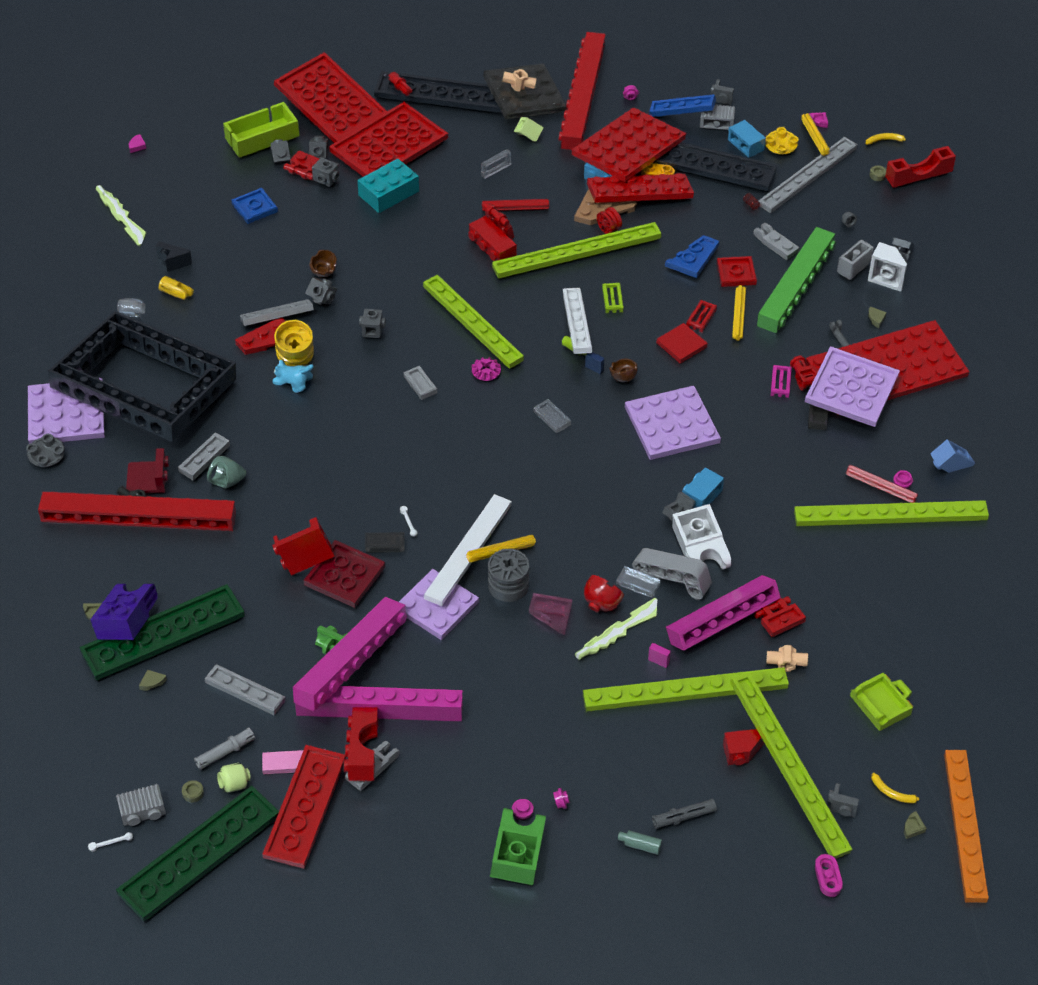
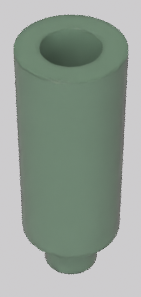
M630 830L627 833L619 832L618 840L624 841L625 846L659 854L662 839Z

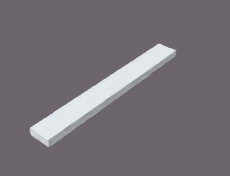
M495 494L425 592V600L440 606L444 604L472 563L468 562L466 558L467 552L484 546L511 507L512 501Z

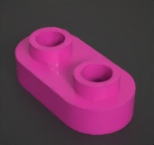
M820 855L815 862V872L820 890L826 896H837L840 894L843 885L837 861L831 855Z

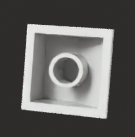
M879 242L872 255L868 281L901 292L907 263L896 247Z

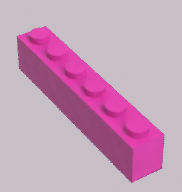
M761 575L668 625L666 630L671 645L684 651L778 600L781 597L776 580Z

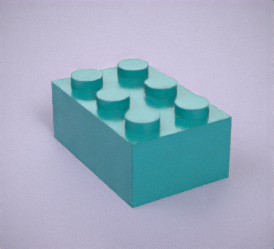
M399 159L357 180L358 195L378 213L419 192V176Z

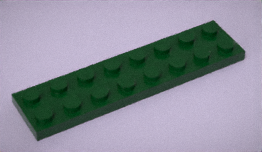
M228 584L149 617L134 640L97 639L79 648L97 681L245 617V612Z
M253 786L249 787L116 889L117 895L145 922L274 822L279 811Z

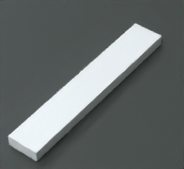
M565 288L563 289V299L573 353H592L581 289Z

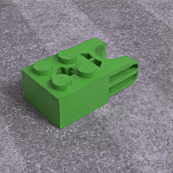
M503 809L490 877L533 885L546 816L536 814L532 824L521 826L514 821L512 809Z

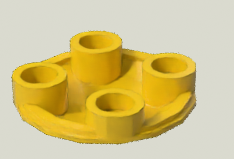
M779 127L776 131L766 136L765 145L773 153L789 154L797 148L798 137L787 131L786 128Z

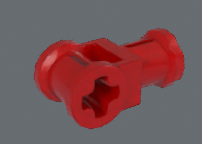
M801 355L794 357L790 361V366L796 371L795 379L799 389L805 390L806 387L812 385L818 372L813 369L812 365L807 366L805 363L806 359Z

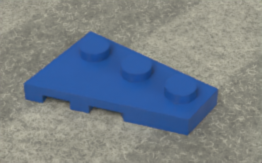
M703 235L691 243L688 249L678 252L673 259L669 258L666 260L665 267L697 278L718 248L719 241Z

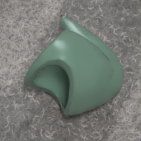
M217 456L208 469L207 480L222 488H229L236 485L246 476V470L228 457ZM217 466L215 476L211 479L212 470Z

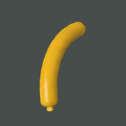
M882 133L866 139L865 144L871 145L880 140L903 142L906 141V138L900 134Z
M872 773L871 779L873 783L886 796L904 803H916L919 800V797H916V795L899 793L889 788L878 774Z

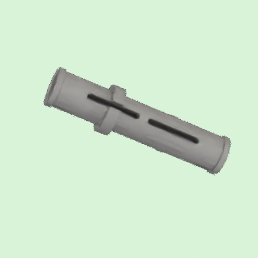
M248 727L234 737L232 735L229 736L225 742L195 757L194 761L197 762V767L199 770H202L227 754L239 751L241 746L255 740L254 733Z

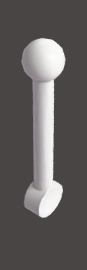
M402 506L400 507V513L405 516L411 530L410 535L415 537L418 532L413 528L407 514V507Z
M128 832L125 836L97 844L91 842L88 845L89 851L94 852L99 847L123 840L130 841L133 839V834Z

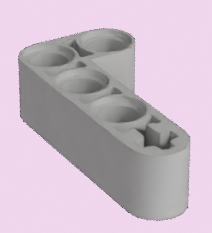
M643 548L632 563L633 569L640 574L684 583L688 594L697 600L703 598L712 584L707 565L699 559Z

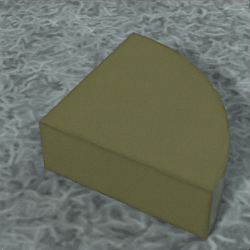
M870 306L868 317L872 324L879 328L887 313Z
M83 603L84 613L89 620L102 603Z
M147 670L139 684V689L148 691L150 688L157 687L158 685L161 686L166 682L167 677L164 674Z
M917 812L909 815L905 822L904 835L906 839L926 832L927 828Z

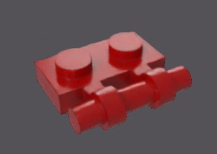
M298 151L290 159V164L285 163L284 170H287L292 175H300L305 180L310 179L313 181L312 166L320 158Z
M485 202L483 208L486 210V216L510 239H513V228L509 224L510 221L506 215L498 212L493 204Z
M788 596L779 598L753 613L756 619L764 617L761 619V624L771 637L806 621V616L795 603L788 606L791 603V599Z

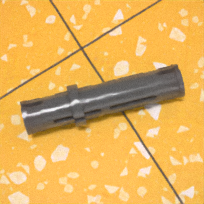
M712 798L679 809L671 808L669 812L652 816V822L655 829L671 824L678 825L681 821L716 812V803Z

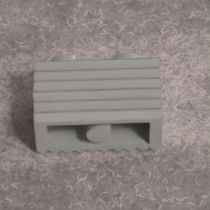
M716 105L712 111L701 112L700 128L729 130V127L733 126L735 107Z
M863 240L857 242L839 257L837 272L849 280L854 278L858 272L871 263L873 246Z
M158 784L116 795L124 826H135L140 821L147 819L157 820L162 815H166Z

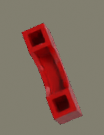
M949 146L934 149L925 160L917 164H907L904 158L888 161L885 177L892 187H897L953 172L956 155Z
M353 707L352 716H348V728H351V730H347V743L349 744L345 746V757H348V759H344V772H348V781H374L375 751L366 748L362 744L369 739L377 737L378 707Z

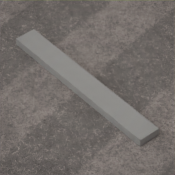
M843 137L829 148L830 153L823 156L820 154L758 201V206L772 213L855 151L857 144Z

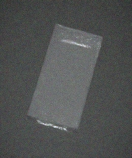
M506 149L482 162L481 176L486 179L510 166L511 152Z
M549 399L534 407V412L555 433L571 425V420Z
M624 566L616 580L617 585L653 598L661 582L660 579Z

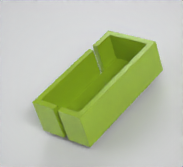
M284 102L270 106L272 122H270L269 109L264 108L223 123L225 139L233 147L238 157L268 148L275 140L287 141L299 137L298 120Z

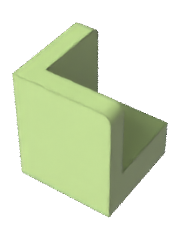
M521 117L514 132L536 142L543 127L529 118Z

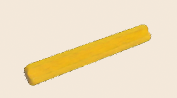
M802 114L801 120L821 155H828L830 149L810 114Z
M742 285L736 288L732 337L736 341H740L743 338L746 287H742Z
M528 535L470 550L467 552L466 558L468 562H474L490 558L495 552L502 549L520 550L535 545L536 539L534 535Z

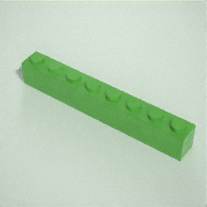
M818 227L814 229L758 313V327L777 333L780 327H784L787 317H790L793 313L794 306L799 304L801 295L806 293L808 284H812L816 272L819 273L823 261L826 262L829 252L834 250L836 246V241H834L835 233Z

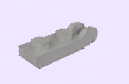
M763 223L761 229L756 228L753 231L756 238L785 260L799 252L797 245L773 230L772 226L768 225V223Z
M388 741L382 742L376 749H373L375 751L374 779L390 763L394 762L400 754V751L395 748L384 756L391 745ZM347 772L346 775H345V780H347V781H348V772ZM371 781L348 782L362 791Z

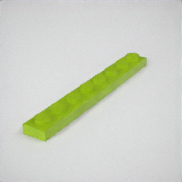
M436 275L423 282V287L509 369L524 361V355L440 276Z

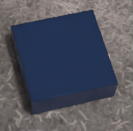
M593 352L587 353L585 367L601 375L604 371L605 358Z

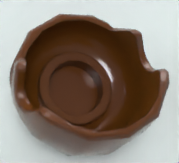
M319 250L310 260V270L312 273L321 278L332 275L336 270L337 264L335 254L329 250Z
M628 358L612 362L611 367H609L611 376L621 383L630 382L638 372L637 363Z

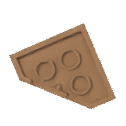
M588 189L574 216V221L593 225L597 223V214L606 208L613 207L619 214L623 212L631 213L634 212L639 201L595 203Z

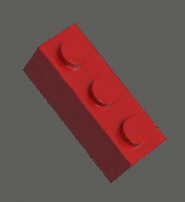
M487 216L469 224L468 236L470 240L474 241L482 251H485L491 260L498 261L517 256V244Z

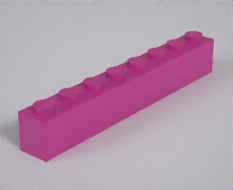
M384 597L293 686L294 703L312 711H316L405 623L407 619L405 604Z
M340 686L316 711L296 703L295 708L296 716L348 718V716H352L353 707H378V719L462 722L463 692L462 690Z

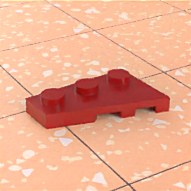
M282 317L277 318L235 339L236 345L245 355L265 351L268 347L275 346V331L280 324L286 321Z

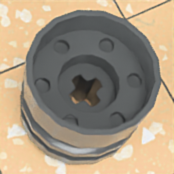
M502 549L490 557L488 561V588L493 597L504 602H514L522 599L527 594L530 567L529 560L525 554L515 549Z

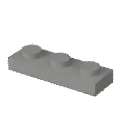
M214 433L178 467L179 472L194 480L217 456H220L230 446V441Z

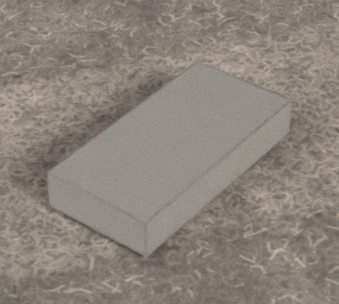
M420 366L403 372L404 378L421 400L437 394V388Z

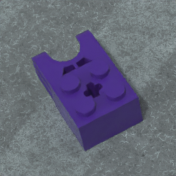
M116 584L90 619L96 638L104 640H134L149 618L148 612L157 601L158 594L155 584H143L139 589L128 592L126 584Z

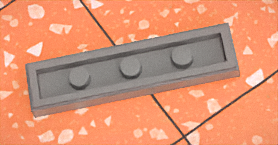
M307 299L242 314L240 319L242 324L246 326L314 309L311 301Z
M217 664L205 677V683L272 715H275L285 702V696Z

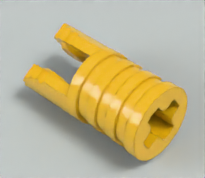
M164 276L159 283L160 291L179 299L185 300L187 296H192L194 293L191 287L167 276Z

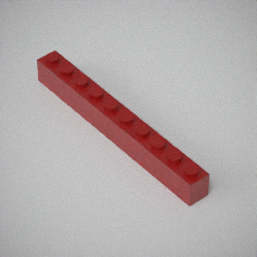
M586 32L585 38H582L579 58H577L574 71L575 79H572L571 88L573 89L569 91V99L566 105L568 110L564 112L565 121H562L559 133L561 149L572 150L584 140L605 49V34Z
M42 492L38 507L41 522L233 531L236 517L235 501L112 494Z

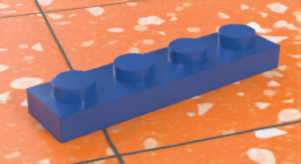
M713 94L652 101L649 113L651 116L656 117L714 110L716 97Z

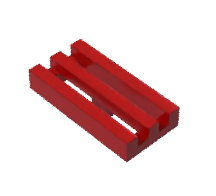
M700 300L687 320L686 325L688 327L693 326L692 329L694 330L698 328L699 332H703L716 312L717 305ZM705 306L697 321L694 322L696 316L698 315L702 307Z

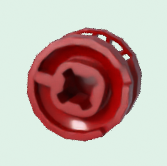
M608 207L597 214V223L605 234L612 233L614 230L616 231L622 227V219L613 207Z

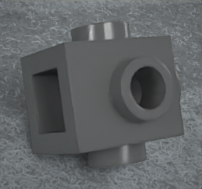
M320 158L312 166L313 180L330 187L339 179L338 164Z
M312 277L305 293L314 298L313 302L319 305H323V303L331 304L336 296L337 288L332 286L333 282L325 278L322 280Z
M364 309V314L360 316L359 326L362 327V337H381L382 328L386 326V318H383L382 310Z

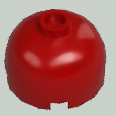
M591 575L584 587V597L589 603L588 607L595 612H599V610L607 612L617 608L624 597V593L615 585L611 587L607 584V580Z

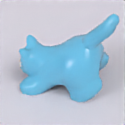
M280 360L274 369L277 377L272 380L273 384L279 386L291 384L292 390L295 393L302 392L306 388L305 382L313 378V374L310 371L314 366L312 364L308 366H286Z

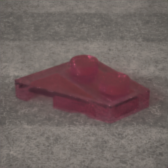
M533 593L529 613L565 635L572 607V599Z

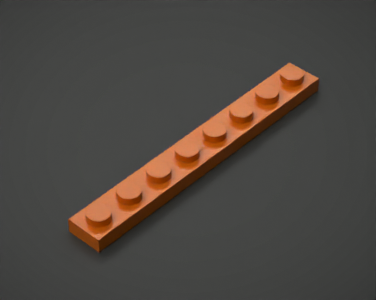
M945 750L944 758L965 902L987 903L988 892L966 750Z

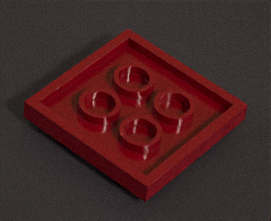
M334 540L331 545L335 557L315 565L304 579V585L355 608L386 567L385 562Z

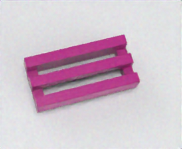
M773 365L771 396L778 394V397L785 395V397L789 398L791 367ZM777 370H780L779 389H775ZM784 371H787L786 390L782 389Z

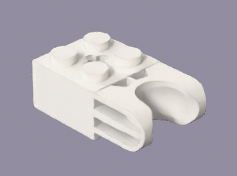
M710 504L673 514L672 527L684 556L701 561L713 559L718 562L722 569L731 567V557Z

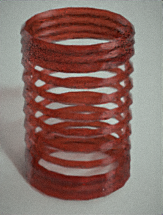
M747 193L743 198V201L748 205L750 204L753 210L757 209L760 205V202L751 193Z

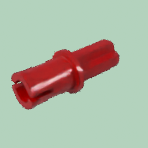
M397 72L389 74L390 78L388 79L397 90H401L406 96L412 93V89L406 84V80L401 78Z

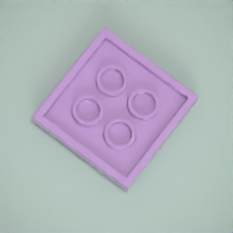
M432 569L399 602L405 604L407 619L442 640L479 603V597L457 584L442 606L425 600V592L439 574V572Z

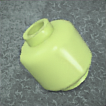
M241 763L223 766L217 774L219 787L227 793L245 789L247 781H250L248 768L245 769Z

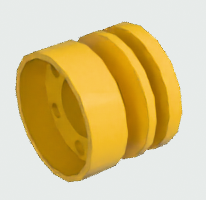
M288 320L280 324L274 335L278 360H282L286 366L307 365L312 360L314 354L312 330L306 323L299 320Z

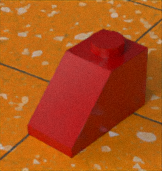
M757 729L724 733L723 747L728 765L749 763L759 751L764 741Z

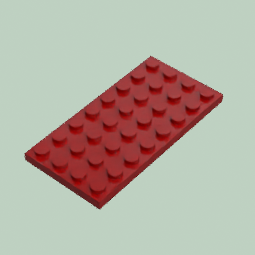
M936 320L838 348L839 350L900 370L888 400L969 375V370ZM827 352L807 357L805 363L807 366L812 365L813 369L818 372Z

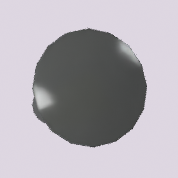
M49 433L34 440L26 447L29 461L35 466L49 467L57 464L65 454V447L62 441Z

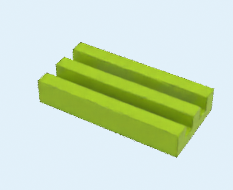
M620 283L602 284L605 313H609V310H612L613 313H616V310L623 312ZM614 287L617 289L619 305L615 304ZM607 288L610 290L612 305H609Z

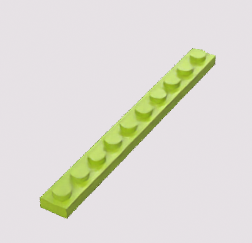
M653 222L492 262V267L498 278L507 277L660 239L661 232L656 223Z
M986 501L795 506L794 508L796 526L988 520L989 517Z
M782 667L583 690V699L586 711L736 695L730 682L732 678L747 673L752 675L761 692L788 689L789 683L785 668Z
M747 673L732 678L730 683L827 853L835 859L849 854L852 851L849 842L752 675Z

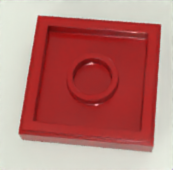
M752 256L717 258L721 287L756 285L757 279Z
M685 323L657 338L656 341L662 349L680 364L706 349L708 345L705 340Z

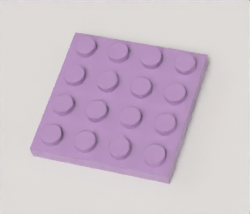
M830 346L805 397V402L875 427L900 370Z
M50 384L29 385L28 442L30 444L47 433L52 434L53 437L62 442L105 438L104 411L52 389Z
M695 386L625 402V409L650 460L720 443L721 438Z

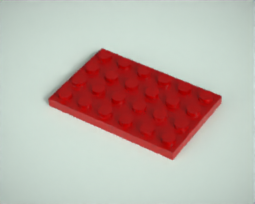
M325 52L274 80V86L334 143L387 112Z
M403 102L330 145L329 151L364 177L396 159L401 160L406 165L448 139V133L410 105Z
M633 107L574 147L572 155L626 182L685 140L686 133Z

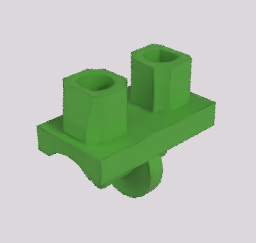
M319 626L317 628L318 636L315 645L322 647V653L326 655L347 634H338L336 628L332 626L327 628Z

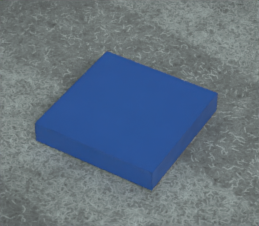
M263 188L232 199V205L247 224L278 212V207Z

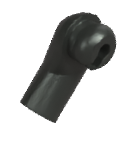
M122 485L116 491L118 495L146 496L144 490L128 491Z

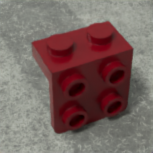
M164 448L156 449V461L130 462L128 464L126 485L128 491L141 489L145 493L165 492V483L168 482V470H166V467H169V456H165Z

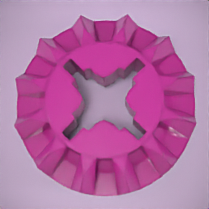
M482 357L481 360H476L475 364H472V374L479 380L489 381L500 375L501 366L497 363L496 359L491 360L490 357L488 359Z

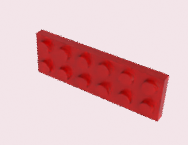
M681 173L633 176L626 182L614 176L587 178V185L595 203L692 199L694 197V191L686 174Z
M305 745L263 851L264 859L305 869L343 769L344 759H346L345 754Z

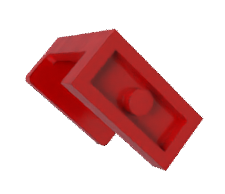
M317 517L309 520L311 527L282 540H279L277 535L273 537L275 542L272 545L274 552L277 556H281V564L284 570H289L291 576L335 557L332 545Z

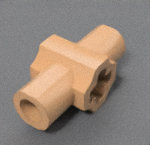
M518 69L514 73L504 72L502 82L511 84L515 91L520 92L525 90V87L534 89L536 78L527 77L528 74L525 70Z
M784 645L779 648V651H767L766 664H776L778 668L784 667L785 672L795 670L796 666L808 665V653H796V649L791 645Z

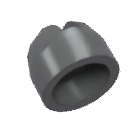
M845 212L842 216V222L847 227H852L857 221V216L851 212Z

